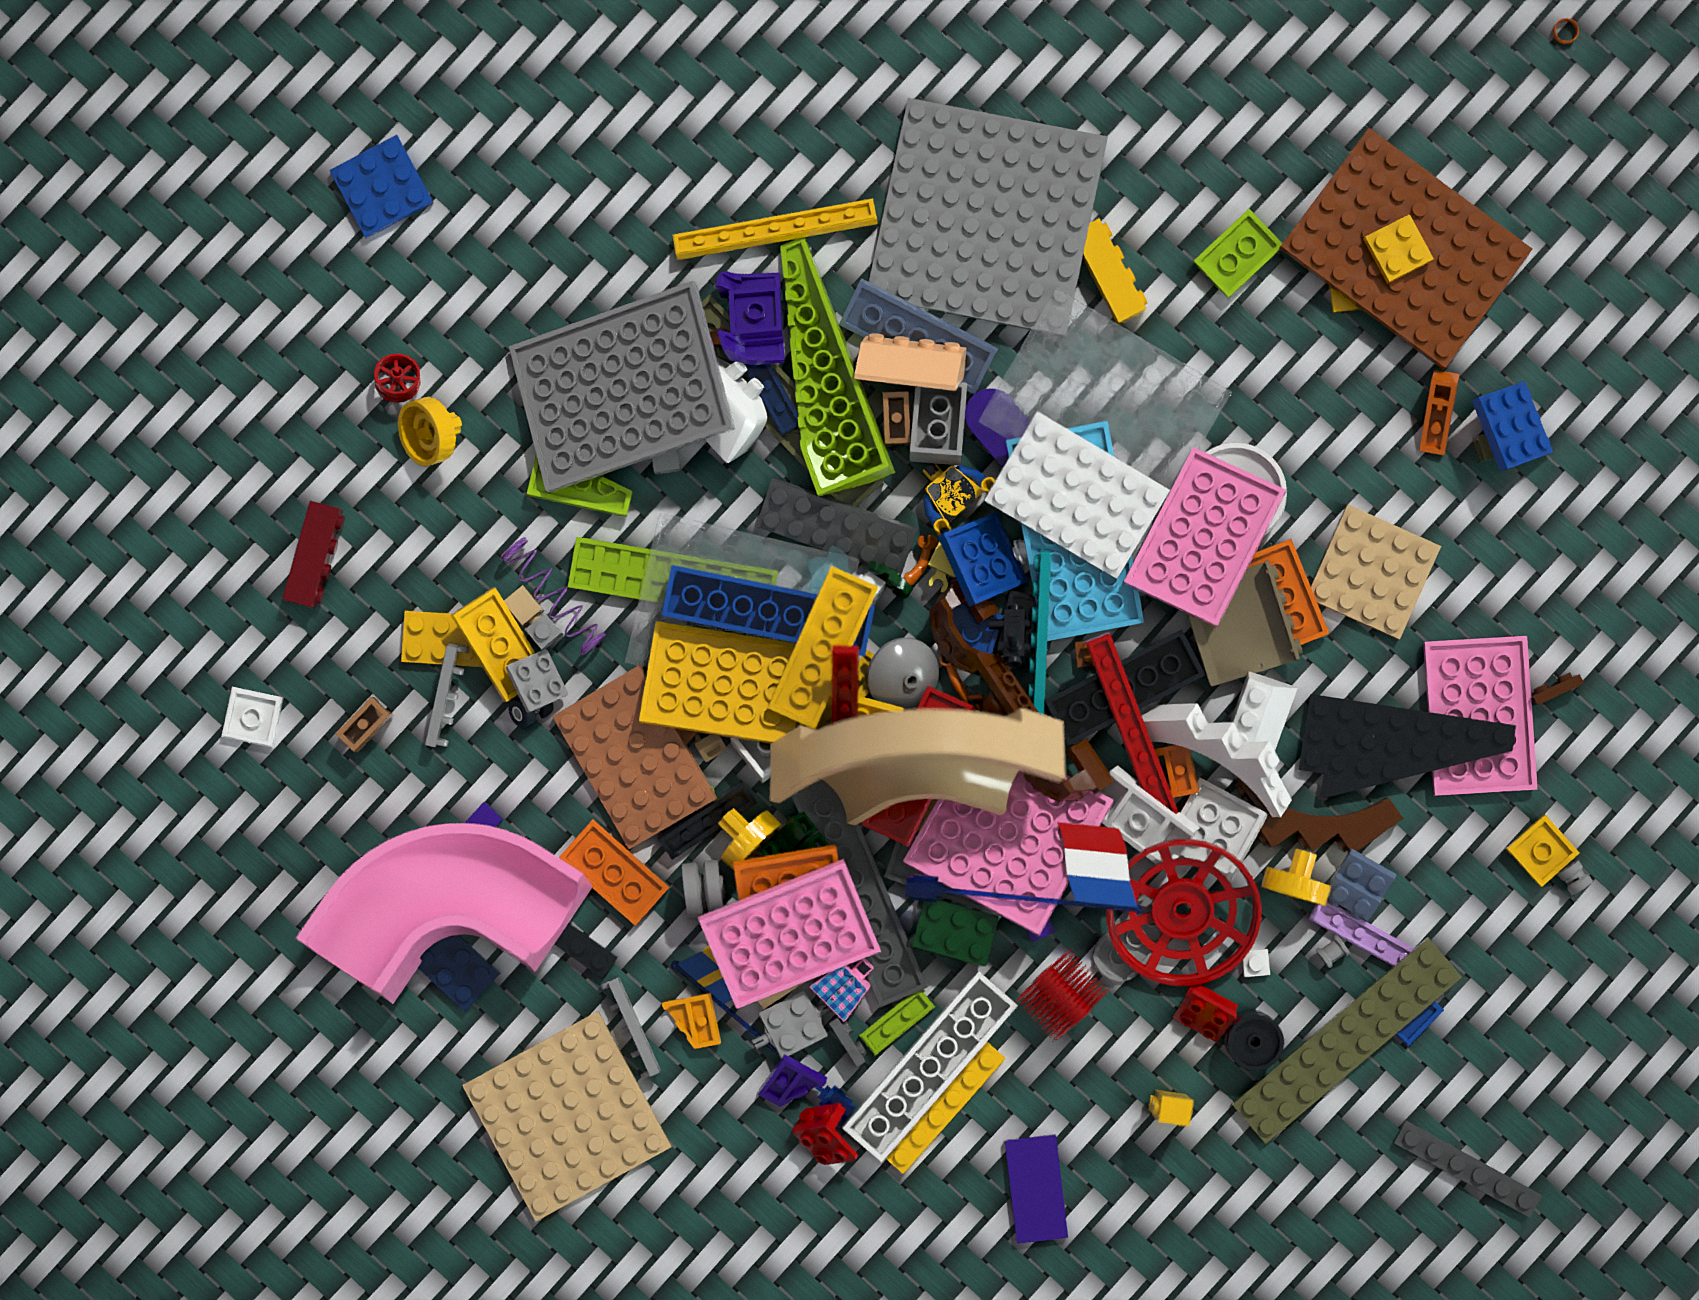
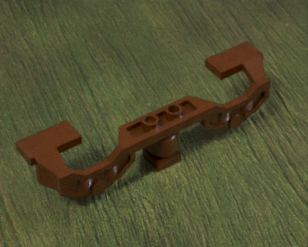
M955 577L950 581L952 585L938 597L935 606L929 610L930 624L938 650L946 657L948 662L971 674L979 671L991 688V691L983 698V701L974 706L973 712L1006 718L1023 708L1039 714L1002 657L968 646L955 627L952 610L963 603L966 604L978 623L1000 612L991 598L969 607ZM1087 739L1066 751V754L1079 771L1077 775L1069 780L1063 779L1060 782H1056L1022 771L1026 781L1035 790L1058 803L1062 800L1079 801L1091 791L1095 795L1115 782Z

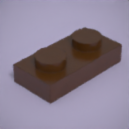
M1571 672L1556 678L1558 683L1550 687L1548 683L1533 689L1535 694L1531 695L1532 705L1536 706L1584 684L1580 674L1572 676Z

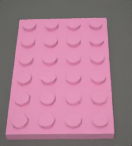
M1193 447L1129 570L1124 584L1217 628L1286 494V489Z
M1527 636L1423 642L1428 712L1516 725L1512 751L1432 771L1433 796L1536 790L1537 774Z
M844 859L698 917L737 1009L881 952Z

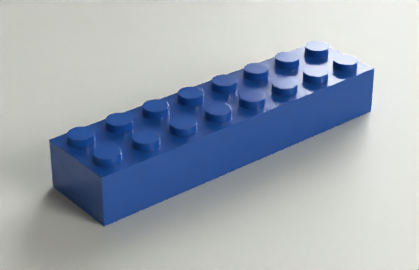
M671 565L661 616L797 643L818 594ZM874 605L870 606L853 646H859L860 656H865L875 609Z

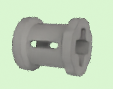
M1337 935L1333 937L1334 940L1322 949H1316L1317 954L1329 969L1336 960L1343 955L1348 956L1350 954L1345 944Z

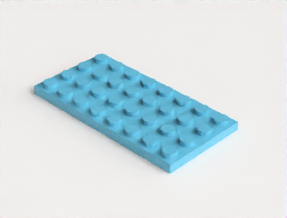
M1107 420L1067 428L1114 456ZM1021 437L1006 440L1008 456L1011 455ZM1021 523L1032 586L1033 581H1038V571H1034V556H1039V549L1051 551L1047 641L1144 623L1139 591L1124 584V580L1133 565L1132 555L1116 579Z

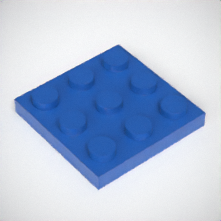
M398 135L383 141L330 170L366 239L434 203Z
M1525 381L1471 400L1500 472L1553 452L1550 440L1545 433L1540 415L1536 411L1531 393Z
M997 512L938 536L969 607L1028 582L1019 561L1016 560L1013 554V547Z

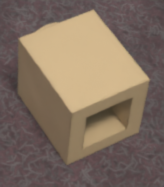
M523 585L504 600L508 609L523 626L531 625L541 617L540 613L544 611Z

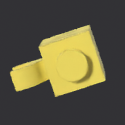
M939 541L928 563V567L936 570L935 574L930 578L928 586L932 587L935 580H941L943 587L940 592L943 593L948 587L946 575L953 579L956 576Z

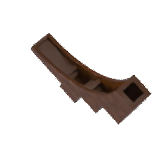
M1239 777L1234 778L1237 783L1234 785V788L1241 798L1247 797L1252 806L1268 814L1256 837L1263 846L1268 844L1270 848H1274L1290 835L1297 832L1298 835L1295 838L1304 850L1308 848L1310 851H1314L1337 835L1338 839L1335 841L1344 853L1346 851L1350 852L1351 849L1359 851L1403 819L1389 797H1384L1369 807L1349 814L1318 816L1286 808L1281 817H1272L1266 806L1252 789Z

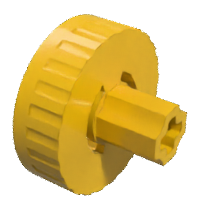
M431 397L420 398L404 404L398 416V432L408 456L421 466L437 464L451 457L455 449V434L461 433L462 422L460 417L455 415L454 412L449 413L440 401Z
M733 808L718 823L733 839L721 855V859L734 871V861L755 858L761 852V846L781 829L782 824L768 810L761 813L749 824Z
M1295 849L1289 872L1266 867L1261 887L1321 906H1326L1331 886L1310 879L1317 855Z

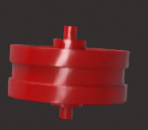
M390 354L383 357L376 364L374 370L375 389L386 401L400 403L412 399L418 393L421 385L419 366L415 360L404 354ZM393 365H394V367L391 369V371H390L389 369H387V367H390V366H393ZM398 365L406 366V368L402 369ZM412 370L415 373L416 377H410L405 375H407ZM381 372L389 376L388 378L378 380ZM404 382L414 384L407 389ZM391 383L389 390L383 387V385Z

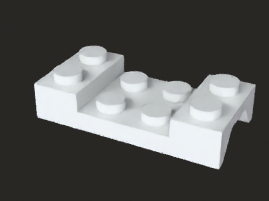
M1116 766L1109 772L1115 782L1101 790L1100 793L1113 799L1114 802L1102 824L1110 828H1119L1123 839L1139 852L1160 842L1174 839H1192L1200 828L1180 812L1177 814L1173 813L1136 785L1138 780L1119 766ZM1187 845L1168 847L1172 859L1179 858ZM1159 851L1146 856L1155 864L1162 862Z

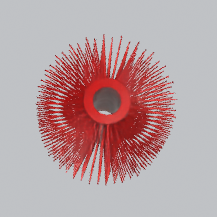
M1072 949L1058 958L1053 965L1051 964L1042 971L1015 1001H1019L1029 993L1019 1006L1032 997L1027 1006L1035 1001L1030 1008V1012L1035 1008L1037 1009L1031 1018L1040 1012L1034 1022L1048 1012L1037 1026L1050 1017L1048 1023H1045L1042 1029L1049 1023L1052 1024L1049 1032L1056 1027L1051 1037L1060 1031L1053 1042L1072 1026L1080 1022L1091 1011L1094 1004L1096 1005L1100 998L1102 999L1109 990L1107 989L1096 998L1098 992L1100 993L1105 985L1099 991H1094L1097 983L1092 987L1091 985L1095 978L1087 983L1093 973L1084 979L1090 969L1077 978L1079 973H1082L1087 966H1083L1074 974L1083 961L1067 973L1068 969L1076 962V960H1073L1069 963L1074 953L1063 962L1062 960L1068 956Z

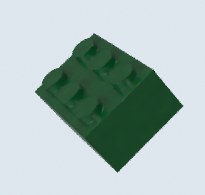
M922 896L919 897L907 947L978 967H986L999 917Z

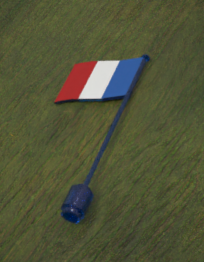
M1057 822L1064 842L1067 876L1075 901L943 887L944 882H939V876L914 874V876H907L905 897H912V900L937 902V897L942 898L943 893L1137 912V915H1140L1143 911L1140 905L1137 907L1129 880L1126 846L1119 828Z

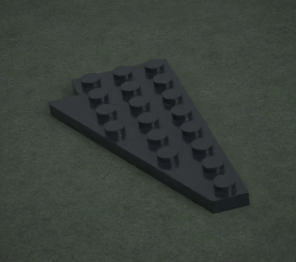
M1310 694L1299 770L1324 774L1320 798H1327L1510 752L1513 749L1516 725Z

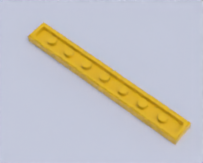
M873 199L674 234L673 241L677 260L870 226L878 224L874 201Z

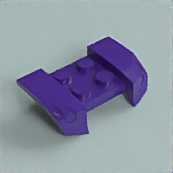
M720 272L715 287L718 289L721 298L729 299L731 333L723 330H717L727 357L731 361L749 365L785 363L780 272L756 274Z

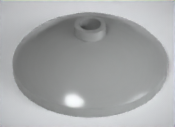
M906 637L889 641L874 654L869 663L866 681L870 696L873 700L903 707V710H916L927 686L932 688L937 686L939 678L937 658L926 644L917 639ZM912 676L913 679H912V681L908 684V683H907L908 678Z

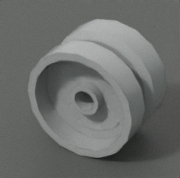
M719 860L704 862V877L700 875L699 867L695 862L682 864L688 919H697L699 916L704 915L705 901H707L708 912L724 907V899L726 898L723 875L720 872Z

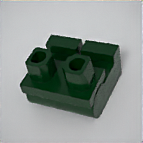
M805 812L791 817L780 831L761 846V853L764 856L818 848L814 842L819 843L821 847L830 845L821 833L813 835L818 829ZM799 822H802L806 825L807 831H805V829Z

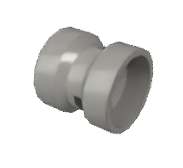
M1579 860L1571 862L1557 873L1558 877L1568 885L1567 890L1571 895L1582 891L1593 882L1591 877L1583 872V866Z

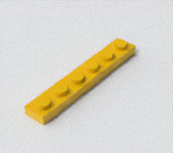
M986 1042L890 1152L886 1159L904 1174L1006 1058L990 1043Z

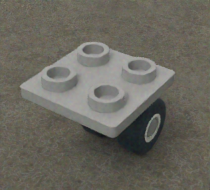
M547 649L506 666V671L519 697L512 699L508 706L509 715L518 727L524 728L533 724L537 713H539L542 719L546 718L553 712V702L568 695L566 687Z

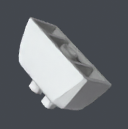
M716 357L735 429L705 440L725 462L730 463L751 448L767 422L766 409L759 396L764 386L756 378L751 379L747 383L741 377L747 371V367L743 363L734 362L730 365Z

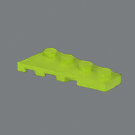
M537 455L535 456L527 490V496L626 518L633 494L631 490L600 476L553 492H546Z

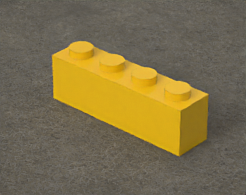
M1099 218L1089 224L1082 259L1118 326L1144 313L1146 310L1145 305L1148 303L1141 290L1137 292L1133 284L1136 279L1131 269H1125L1121 261L1124 259L1121 249L1118 245L1114 246L1109 238L1112 236L1109 226L1106 222L1102 224Z

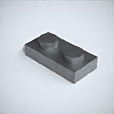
M839 1017L830 1021V1026L855 1065L858 1067L866 1062L864 1055L867 1052L860 1041L856 1043L850 1036L853 1030L848 1022L841 1021Z

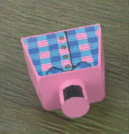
M863 958L855 966L851 963L823 974L812 983L810 988L845 1022L870 988L871 984L866 976L874 967L867 959Z

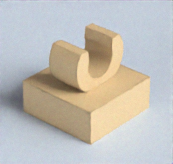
M699 734L695 735L697 741L695 746L705 762L728 750L719 735L709 734L701 739Z

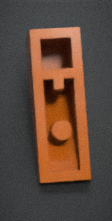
M1434 370L1419 451L1445 455L1460 374Z

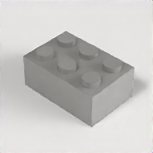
M961 382L956 391L916 386L910 462L961 466L967 383Z

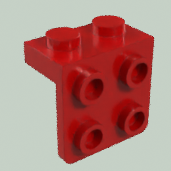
M840 1103L805 1108L800 1113L799 1120L792 1130V1133L799 1139L800 1144L806 1147L815 1156L816 1161L823 1165L855 1161L858 1156L835 1130L846 1110Z

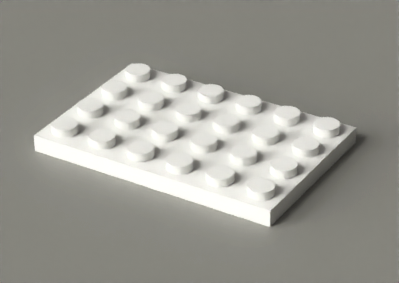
M1036 411L984 498V501L1117 579L1170 490Z

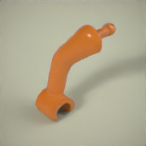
M933 535L928 536V543L926 536L918 537V545L922 548L920 558L911 571L906 572L903 577L911 586L925 572L931 550L935 549L938 545V540Z
M941 654L939 661L946 667L951 683L961 701L969 704V700H982L983 694L969 695L955 664L944 663V655Z

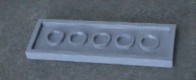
M864 279L859 281L839 323L840 326L863 338L869 336V334L877 333L884 335V338L890 339L903 336L908 337L909 341L919 342L922 339L933 340L934 344L944 345L946 342H955L960 344V347H966L965 373L961 382L967 383V391L972 394L977 392L998 350L997 347Z

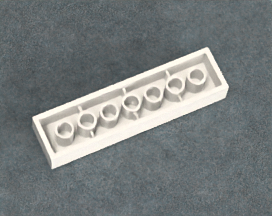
M977 970L843 1124V1129L880 1162H883L1018 1005Z

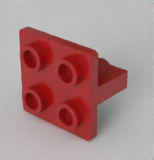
M1201 984L1188 987L1182 1003L1173 1015V1019L1197 1031L1205 1038L1218 1042L1237 1016L1235 1011L1238 1005Z

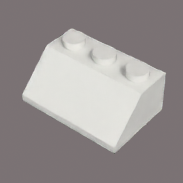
M1248 671L1230 721L1234 723L1244 742L1269 741L1275 751L1298 688Z

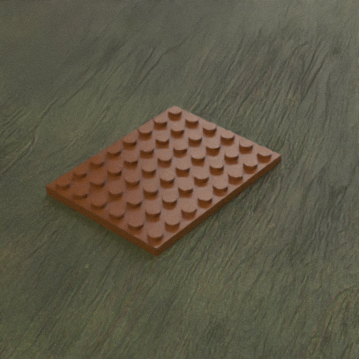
M1370 128L1367 129L1279 247L1280 250L1442 370L1447 367L1533 249ZM1410 214L1434 259L1430 263L1387 284L1363 238Z

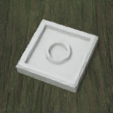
M232 687L221 737L273 748L284 697Z

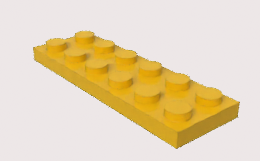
M834 566L830 567L768 709L813 729L816 728L832 693V645L853 646L879 588L878 586Z

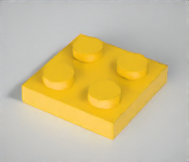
M1410 214L1363 238L1387 284L1430 263L1434 259Z
M1545 814L1505 848L1539 887H1543L1579 854V851Z

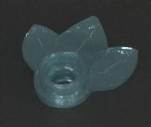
M831 546L827 558L815 557L807 561L809 571L815 578L809 589L815 594H819L831 566L852 574L848 570L849 559L847 555L836 546Z

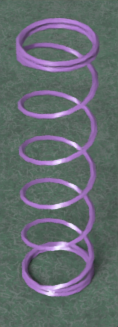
M526 537L521 538L501 555V559L505 563H511L533 553L521 569L518 580L528 581L548 572L535 590L534 599L541 600L564 590L552 606L549 617L558 618L580 608L567 625L565 636L571 637L595 626L579 651L581 655L586 654L606 637L605 632L599 633L588 643L587 641L598 628V624H593L576 633L567 635L568 628L581 612L583 605L576 606L562 614L551 616L553 609L566 593L567 587H562L540 598L536 597L539 588L552 572V568H548L532 577L521 579L522 572L537 552V550H532L518 558L506 561L527 544L528 539Z

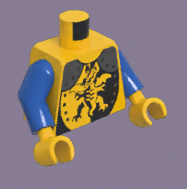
M929 464L923 472L932 483L925 488L926 493L923 497L925 515L934 526L937 535H941L940 530L942 528H948L949 531L952 530L949 523L979 498L984 491L988 493L995 479L985 476L978 470L962 465L957 467L951 465L943 472L937 464Z

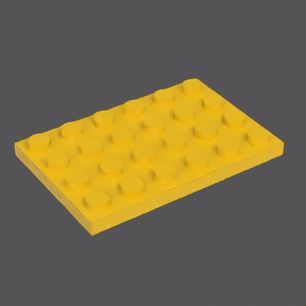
M656 621L639 723L772 744L796 728L797 721L768 709L796 643Z

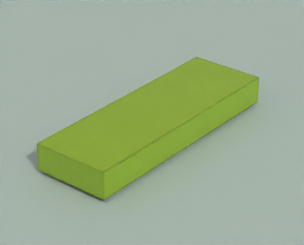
M920 990L905 997L859 1036L876 1056L934 1009L935 1006L925 993Z

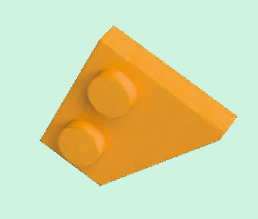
M711 993L661 1003L663 1009L667 1010L676 1021L675 1024L680 1031L686 1034L687 1040L694 1049L721 1043Z

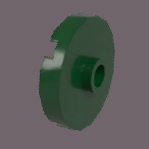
M871 561L866 568L867 573L869 571L886 582V588L891 589L892 593L900 598H908L913 591L911 585L897 571L890 567L888 568L876 561Z

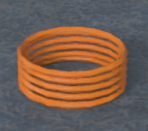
M1570 18L1560 19L1553 27L1555 40L1562 44L1573 42L1579 33V26ZM1562 21L1572 23L1576 29L1575 37L1570 41L1561 40L1556 34L1558 23Z

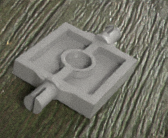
M805 990L758 1014L764 1025L765 1034L752 1039L753 1045L756 1044L754 1046L756 1050L770 1043L777 1050L780 1058L784 1054L791 1056L828 1036L822 1025L821 1016L833 1010L830 1007L825 1009L828 1007L826 1003L816 1007L810 1002Z

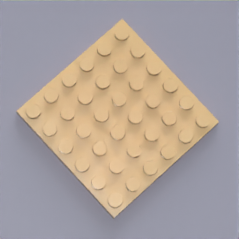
M599 1010L462 1085L535 1222L672 1147Z

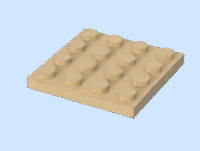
M1346 505L1311 583V589L1317 604L1400 640L1441 546L1353 506Z

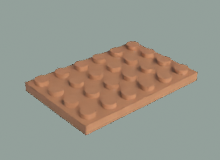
M641 665L636 666L552 716L628 849L635 847L717 799L716 794L678 729L639 723L647 676Z

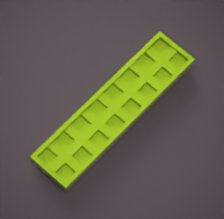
M576 537L568 587L664 604L671 565L775 586L778 571Z

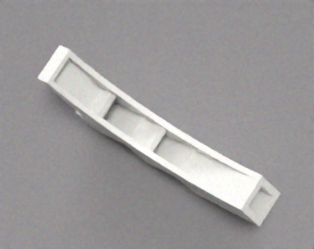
M1198 703L1148 705L1142 713L1151 742H1164L1182 746L1218 762L1252 789L1266 806L1272 817H1281L1292 801L1275 769L1279 759L1269 741L1244 742L1233 722L1208 723Z

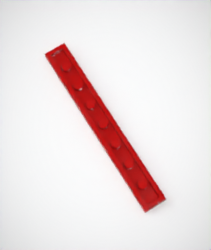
M1107 632L1085 641L1140 787L1173 813L1177 814L1176 804L1111 634Z

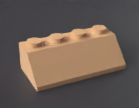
M872 333L869 336H865L861 342L854 379L956 391L964 378L966 347H960V344L955 342H946L944 345L934 344V341L929 339H922L916 342L909 341L908 337L897 336L894 339L884 338L882 334Z

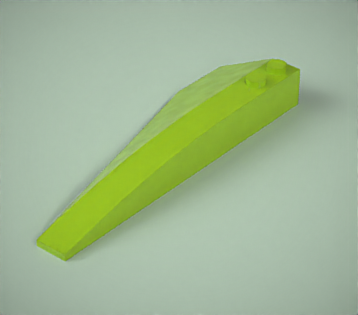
M803 237L785 243L780 247L786 287L785 297L788 307V326L790 327L791 336L790 347L793 377L796 386L795 397L798 406L800 446L817 495L823 496L874 482L894 474L895 471L860 379H854L856 366L807 241Z

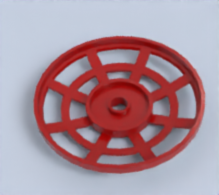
M1174 839L1160 842L1136 854L1128 861V871L1140 859L1155 851H1159L1162 862L1146 871L1138 881L1129 878L1136 904L1140 893L1153 899L1152 911L1137 916V908L1129 907L1130 919L1115 925L1114 906L1106 905V923L1109 936L1115 950L1123 961L1142 976L1161 984L1173 986H1193L1207 983L1233 970L1253 947L1261 924L1262 906L1259 891L1245 865L1222 847L1195 839ZM1193 845L1212 851L1205 861L1193 858L1172 859L1168 847ZM1221 855L1239 869L1246 879L1248 886L1233 888L1226 876L1214 867ZM1189 865L1199 867V870L1193 879L1179 878L1175 866ZM1165 869L1168 882L1159 889L1146 884L1153 875ZM1211 873L1220 881L1225 890L1210 893L1202 883L1208 874ZM1251 896L1253 916L1247 935L1233 928L1237 916L1236 899ZM1228 900L1229 913L1225 923L1214 917V903ZM1181 903L1190 906L1189 911L1185 914H1180L1176 911V907ZM1155 922L1159 930L1162 931L1157 943L1153 942L1141 928L1142 925ZM1209 926L1220 932L1212 941L1200 947L1197 936L1203 933ZM1133 929L1138 939L1152 951L1146 965L1138 961L1121 942L1120 934ZM1172 937L1175 939H1187L1191 950L1177 951L1167 949L1166 947ZM1227 937L1241 944L1238 950L1226 961L1214 968L1207 969L1203 955L1216 949ZM1162 956L1172 959L1193 958L1198 973L1175 975L1163 973L1155 969Z

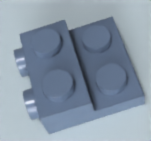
M1351 849L1327 883V885L1331 886L1327 902L1334 907L1343 906L1357 920L1363 918L1368 921L1380 905L1382 897L1394 882L1396 874Z

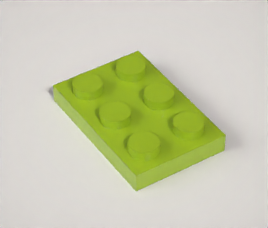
M1248 209L1206 248L1193 263L1228 299L1280 250L1279 247L1282 245V242Z

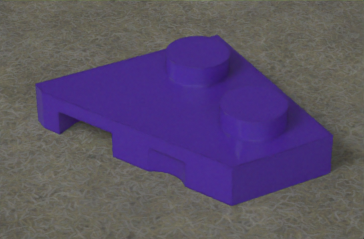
M784 1054L759 1088L758 1095L781 1107L794 1098L806 1095L808 1090L816 1086L823 1087L826 1084L827 1077Z

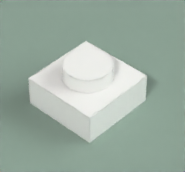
M1268 949L1249 951L1242 960L1243 977L1270 975Z

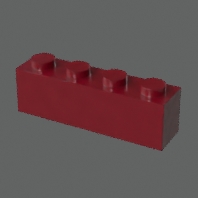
M314 501L309 502L283 600L315 609L317 604L322 603L325 592L324 589H321L324 579L328 580L331 572V565L328 563L330 556L335 555L338 547V540H335L337 531L342 530L345 522V516L342 515L343 510Z

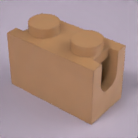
M883 392L885 446L892 447V445L898 444L910 446L909 392Z
M370 697L336 733L354 752H359L393 717V714L386 710L375 697Z

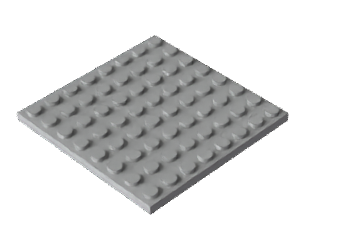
M908 98L869 282L920 308L1066 337L1108 136Z

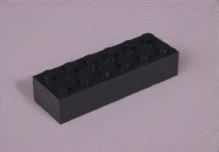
M1183 630L1121 661L1139 709L1205 676ZM1097 673L1044 701L1051 718L1063 721V737L1066 747L1115 722Z

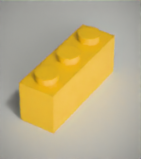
M1155 1089V1095H1150L1148 1110H1150L1152 1116L1158 1122L1190 1127L1193 1100L1187 1094Z

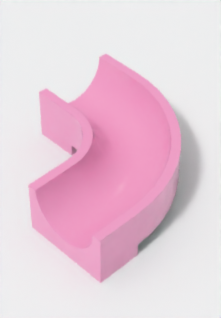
M469 823L428 826L392 838L372 849L353 863L330 888L296 939L337 968L394 1004L421 964V955L437 941L453 935L467 934L486 939L509 956L536 972L593 886L582 872L541 846L507 830Z

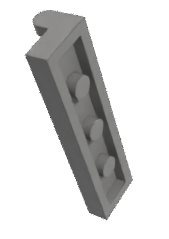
M449 642L446 647L425 743L427 746H448L449 741L439 737L443 723L453 724V718L446 717L444 714L448 698L458 700L459 694L450 692L453 673L464 674V669L455 667L458 651L468 653V646Z
M620 977L600 985L602 990L611 988L617 1003L611 1005L610 1009L613 1011L620 1008L627 1027L620 1031L622 1034L630 1031L638 1050L631 1053L632 1058L641 1055L647 1071L640 1074L641 1078L644 1079L661 1071Z

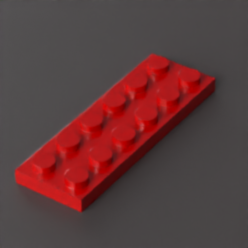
M927 686L916 710L934 709L973 712L975 707ZM932 798L913 799L890 805L864 820L861 825L909 847Z

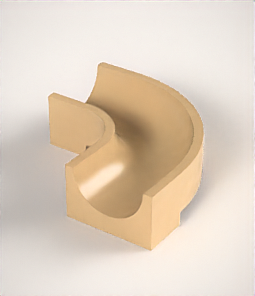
M1023 708L1006 718L970 711L923 709L862 716L827 726L818 731L800 725L771 744L770 801L780 803L811 783L822 779L834 789L841 799L846 812L847 823L855 826L890 805L907 800L926 798L951 800L1001 815L1007 811L1009 790L1019 770L1056 782L1065 779L1063 721Z

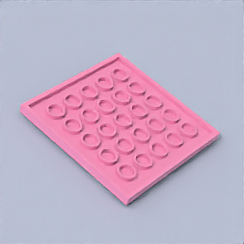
M1019 770L1009 790L1007 811L1001 815L959 802L938 799L905 856L903 863L1040 936L1069 883L1064 842L1057 822L1101 826L1114 800L1100 792L1094 795L1091 791L1079 801L1062 800L1058 803L1035 790L1024 778V773ZM1065 775V779L1069 780L1071 778Z

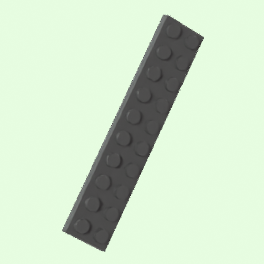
M822 779L811 783L793 794L792 798L798 813L805 812L818 829L813 835L821 833L829 845H836L838 861L844 859L881 952L868 956L865 959L874 967L867 977L879 1006L882 1007L927 988L913 951L910 947H907L908 939L860 825L855 826L847 823L846 812L841 799L834 789ZM814 842L818 847H821L819 843Z

